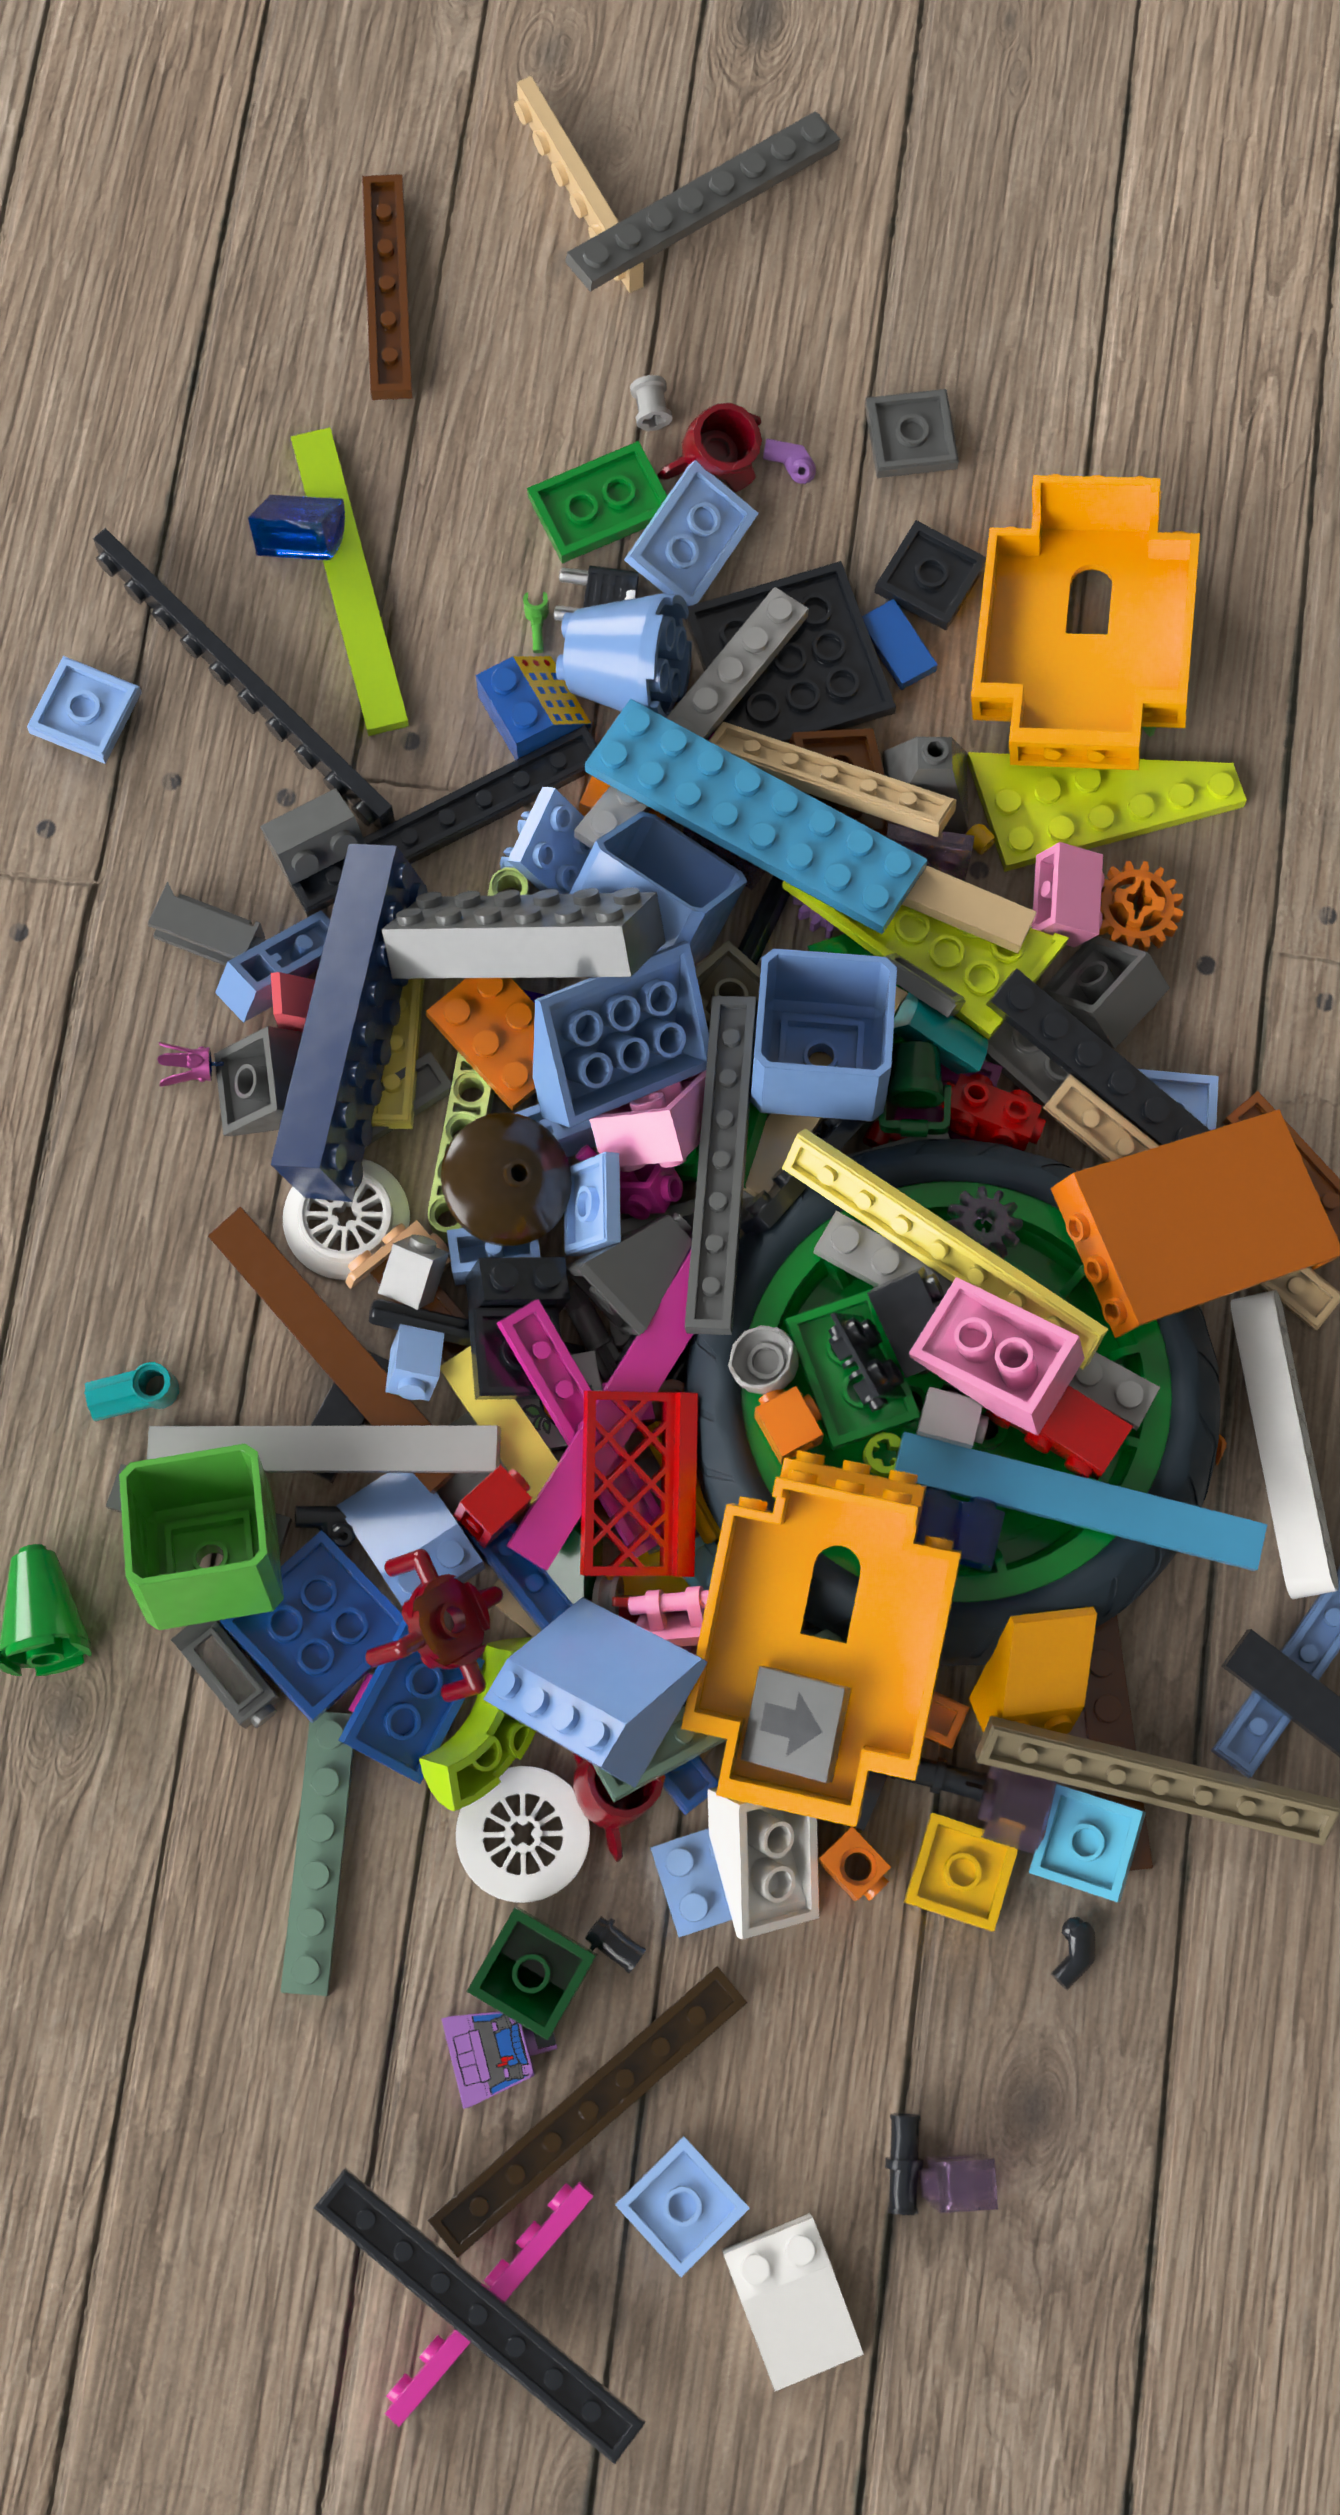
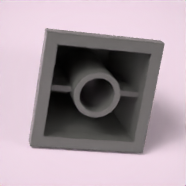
M915 737L883 751L882 762L885 776L956 799V810L941 833L966 834L968 832L967 752L952 737ZM897 824L899 833H923Z
M674 1213L672 1216H661L622 1236L620 1243L591 1252L569 1263L566 1266L567 1275L622 1334L641 1335L651 1322L663 1296L691 1247L692 1239L689 1236L692 1234L693 1229L677 1213Z

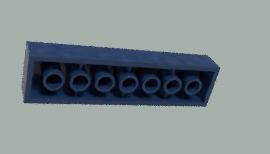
M348 845L270 1164L304 1198L353 1202L356 1187L360 1186L362 1182V1160L365 1148L372 1140L373 1128L371 1122L374 1107L381 1101V1079L384 1066L388 1065L391 1058V1036L394 1026L400 1020L401 1009L399 1002L402 989L409 981V979H392L381 929L394 920L399 911L411 906L416 901L417 896L428 892L427 886L397 846Z

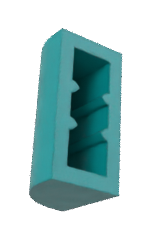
M908 992L894 1018L893 1032L907 1042L922 1041L936 1045L940 1051V1063L957 1075L980 1071L987 1054L988 1040L954 1016L946 1017Z

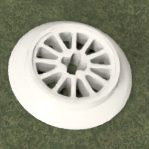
M366 1159L362 1160L363 1178L355 1192L353 1202L333 1201L330 1203L322 1199L304 1198L294 1187L291 1188L283 1210V1228L290 1249L303 1265L319 1275L332 1279L346 1280L351 1272L348 1265L366 1250H369L372 1255L385 1245L382 1238L397 1225L402 1223L406 1228L409 1226L410 1210L405 1192L396 1178L382 1166ZM367 1189H371L375 1193L374 1196L359 1203ZM316 1203L328 1211L309 1210L311 1204ZM378 1203L382 1204V1212H364ZM346 1206L352 1207L353 1215L357 1217L356 1221L348 1220L346 1226H340L339 1219L335 1216V1213H343ZM309 1220H327L313 1229L309 1228ZM365 1221H382L380 1229H375L366 1224ZM331 1229L329 1236L323 1244L316 1240L317 1236ZM363 1230L373 1235L374 1238L365 1244L358 1231ZM342 1235L341 1250L330 1249L336 1238ZM349 1235L355 1237L360 1246L358 1249L347 1251Z
M510 1767L499 1777L501 1783L474 1803L461 1808L456 1825V1846L465 1871L482 1890L505 1901L518 1903L534 1902L558 1893L577 1875L585 1861L589 1848V1820L578 1805L573 1788L561 1777L537 1767ZM520 1795L519 1816L514 1815L506 1802L507 1798ZM526 1795H534L540 1798L530 1816H526ZM544 1802H548L555 1809L547 1817L540 1821H535ZM497 1804H503L511 1818L510 1822H506L491 1813ZM560 1817L563 1826L561 1831H541L542 1826L554 1818ZM488 1818L505 1827V1831L484 1832L486 1820ZM529 1822L535 1827L531 1832L532 1837L535 1839L533 1844L528 1846L522 1842L515 1846L511 1842L515 1837L512 1827L516 1823L523 1827ZM563 1837L560 1850L556 1851L541 1842V1838ZM484 1839H506L497 1848L490 1852L486 1851ZM510 1847L511 1851L503 1866L498 1867L495 1865L492 1857ZM536 1847H541L555 1855V1859L549 1866H544L535 1850ZM519 1852L521 1854V1873L519 1875L508 1873L507 1868L516 1853ZM528 1852L533 1855L540 1867L539 1872L530 1875L526 1873V1854Z

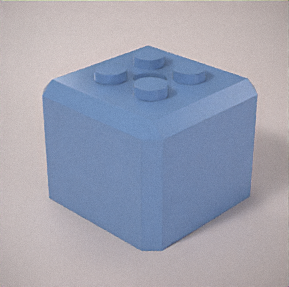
M641 811L595 841L570 894L588 888L598 889L599 893H614L617 890L629 887L638 888L640 892H657L666 941L658 951L687 941L690 943L695 966L709 954L747 880L743 872L654 814Z
M775 948L764 955L761 962L751 1103L761 1113L873 1121L880 1116L885 1108L892 1064L897 967L887 957ZM815 1052H824L832 1058V1062L827 1066L813 1065L808 1057Z

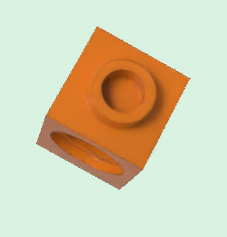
M853 1826L818 1858V1863L854 1901L859 1900L863 1895L870 1901L889 1883L884 1874L891 1866ZM851 1854H859L868 1862V1875L861 1881L852 1880L844 1870L845 1860Z

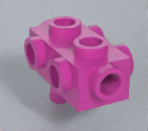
M585 1145L578 1151L576 1158L582 1162L598 1154L589 1145ZM660 1163L646 1164L644 1167L630 1172L620 1170V1214H630L636 1219L645 1220L650 1214L665 1213L670 1203L678 1201L682 1196L683 1184L674 1167L663 1168L660 1166Z

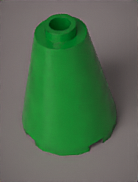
M41 1544L24 1546L19 1549V1553L14 1555L10 1561L0 1636V1669L11 1675L22 1676L21 1668H35L36 1676H46L79 1667L84 1663V1654L89 1657L92 1655L91 1642L57 1554L52 1550L46 1549V1546Z

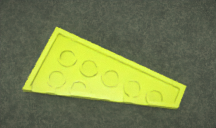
M968 752L967 762L990 831L995 835V845L1004 872L1036 864V855L1059 842L1087 850L1243 808L1247 802L1234 763L1140 759L1139 770L1010 765V754Z
M783 881L782 888L874 956L884 957L897 953L963 996L966 1002L956 1016L988 1040L1005 1020L989 1008L986 1003L1010 973L1017 968L1036 983L1065 947L1069 937L1057 933L1050 935L1030 927L1019 953H1015L904 905H901L884 933L880 934Z

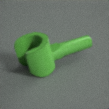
M526 592L523 598L524 614L531 621L533 652L542 653L543 621L549 614L548 596L543 592L542 604L534 606L529 603L528 592Z

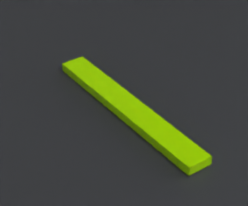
M331 428L290 436L368 736L409 727Z

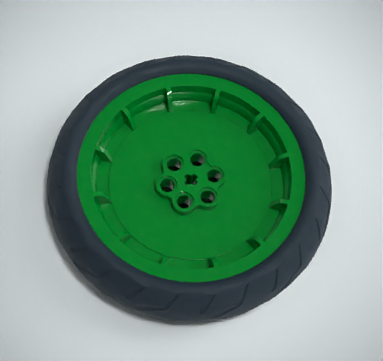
M922 1139L870 1150L850 1157L1106 1327L1108 1330L1096 1352L1159 1386L1160 1389L1138 1429H1131L1098 1481L1202 1507L1208 1493L1218 1448L1221 1410L1219 1367L1201 1306L1198 1305L1140 1325L1121 1337H1114L1110 1325L1104 1319L1101 1304L1092 1283L1085 1275L1082 1260L1073 1240L1067 1233L1066 1223L1050 1189L1072 1173L1077 1172L1076 1170L1054 1159L1021 1151L1003 1144L965 1139ZM809 1186L770 1229L760 1234L756 1232L744 1233L740 1238L732 1335H692L685 1369L684 1392L698 1393L697 1478L706 1505L720 1530L726 1504H739L740 1496L767 1501L766 1510H774L776 1497L772 1496L775 1478L781 1476L783 1466L777 1459L754 1417L755 1408L761 1405L759 1398L763 1395L748 1392L742 1388L730 1372L728 1364L732 1345L744 1331L758 1326L780 1328L790 1337L785 1324L786 1318L874 1288V1286L813 1253L816 1244L836 1211L871 1230L873 1229ZM799 1362L794 1380L784 1390L786 1392L797 1386L802 1397L807 1394L812 1397ZM932 1371L927 1374H914L906 1378L913 1398L920 1407V1416L929 1387L944 1391L951 1389L957 1391V1394L967 1396ZM982 1407L981 1415L986 1416V1409ZM821 1419L816 1421L823 1433L822 1443L806 1452L824 1455V1465L842 1468L844 1460L864 1464L863 1450L872 1437L832 1451ZM990 1419L988 1423L993 1426L995 1437L983 1440L982 1444L974 1442L971 1448L1075 1475L1064 1466L1066 1460L1052 1451H1049L1048 1454L1037 1451L1024 1440L1026 1436L1024 1433L1011 1425L1008 1429L1003 1428ZM919 1421L887 1431L886 1433H892L900 1439L904 1432L916 1435ZM886 1443L878 1444L880 1446L878 1451H872L873 1458L881 1459L883 1466H891V1459H897L896 1451H889ZM926 1488L916 1542L924 1543L926 1535L954 1541L952 1549L962 1551L939 1666L986 1665L994 1653L1010 1616L1094 1606L1097 1612L1095 1626L1097 1628L1136 1600L1167 1567L1177 1551ZM835 1545L824 1549L818 1555L804 1620L822 1630L827 1629L839 1635L845 1642H847L861 1573L859 1559L849 1548Z

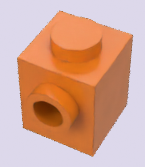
M797 1386L786 1392L784 1389L769 1391L759 1398L761 1405L755 1408L754 1417L781 1465L784 1458H795L797 1450L808 1451L822 1443L823 1433L816 1422L822 1419L809 1394L802 1397Z

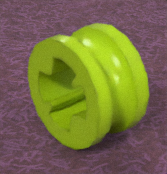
M883 1432L876 1434L868 1441L863 1450L864 1464L872 1465L870 1473L876 1476L888 1477L890 1469L894 1470L896 1458L891 1459V1466H883L881 1459L873 1458L872 1451L877 1452L880 1448L878 1444L886 1443L887 1449L889 1451H896L898 1455L901 1442L898 1436Z

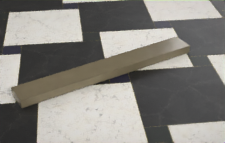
M990 1716L975 1752L977 1763L1322 1846L1325 1845L1340 1813V1804L1336 1799Z

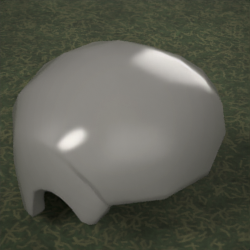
M758 1326L744 1331L732 1345L728 1367L735 1381L748 1392L765 1395L769 1391L786 1388L794 1380L799 1367L798 1352L794 1342L782 1329L771 1326Z

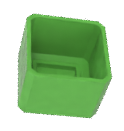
M239 1444L130 1462L119 1474L125 1575L147 1623L158 1630L271 1612L283 1601L275 1501L256 1450L247 1444ZM210 1553L223 1555V1560L218 1566L208 1568L200 1566L201 1560Z

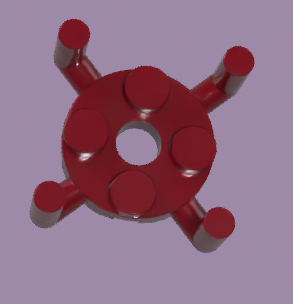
M417 1549L388 1559L385 1562V1571L390 1577L416 1570L421 1584L416 1587L410 1599L406 1600L402 1606V1617L407 1623L409 1634L399 1640L369 1649L366 1652L367 1663L372 1667L405 1658L418 1651L422 1662L428 1668H460L464 1679L443 1685L441 1696L444 1701L453 1702L484 1692L487 1684L477 1659L483 1654L487 1643L483 1644L484 1632L490 1629L488 1609L502 1601L503 1591L497 1586L478 1591L471 1583H462L455 1579V1575L444 1574L439 1576L429 1553L424 1549ZM445 1611L453 1619L454 1627L452 1632L445 1625Z

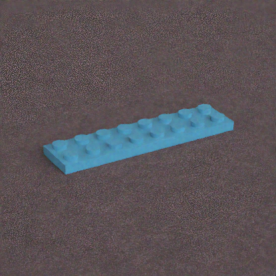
M632 699L625 705L585 762L586 773L880 934L884 933L927 865V859Z

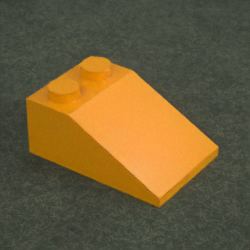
M1094 1606L1010 1616L990 1660L987 1661L969 1697L983 1733L990 1716L1064 1734L1070 1733L1085 1706L1097 1612Z

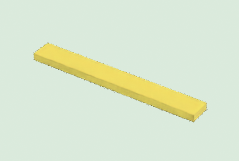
M806 1128L797 1134L783 1165V1170L952 1283L958 1277L1078 1335L1085 1358L1079 1368L1083 1370L1090 1363L1108 1330L1106 1327Z

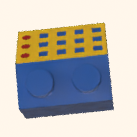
M512 656L476 675L478 697L515 760L586 725L587 729L591 727L590 720L575 695L569 692L565 680L557 679L556 664L551 656Z

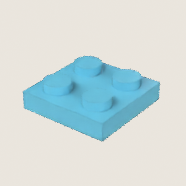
M1054 1783L1029 1873L1115 1902H1121L1146 1812Z

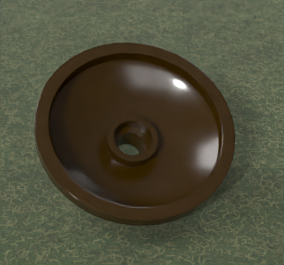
M493 1113L480 1117L466 1125L450 1142L441 1169L442 1191L453 1217L471 1235L493 1245L518 1246L539 1239L559 1222L570 1199L571 1171L562 1146L547 1128L537 1121L520 1114ZM512 1167H516L521 1171L522 1180L520 1182L512 1178Z

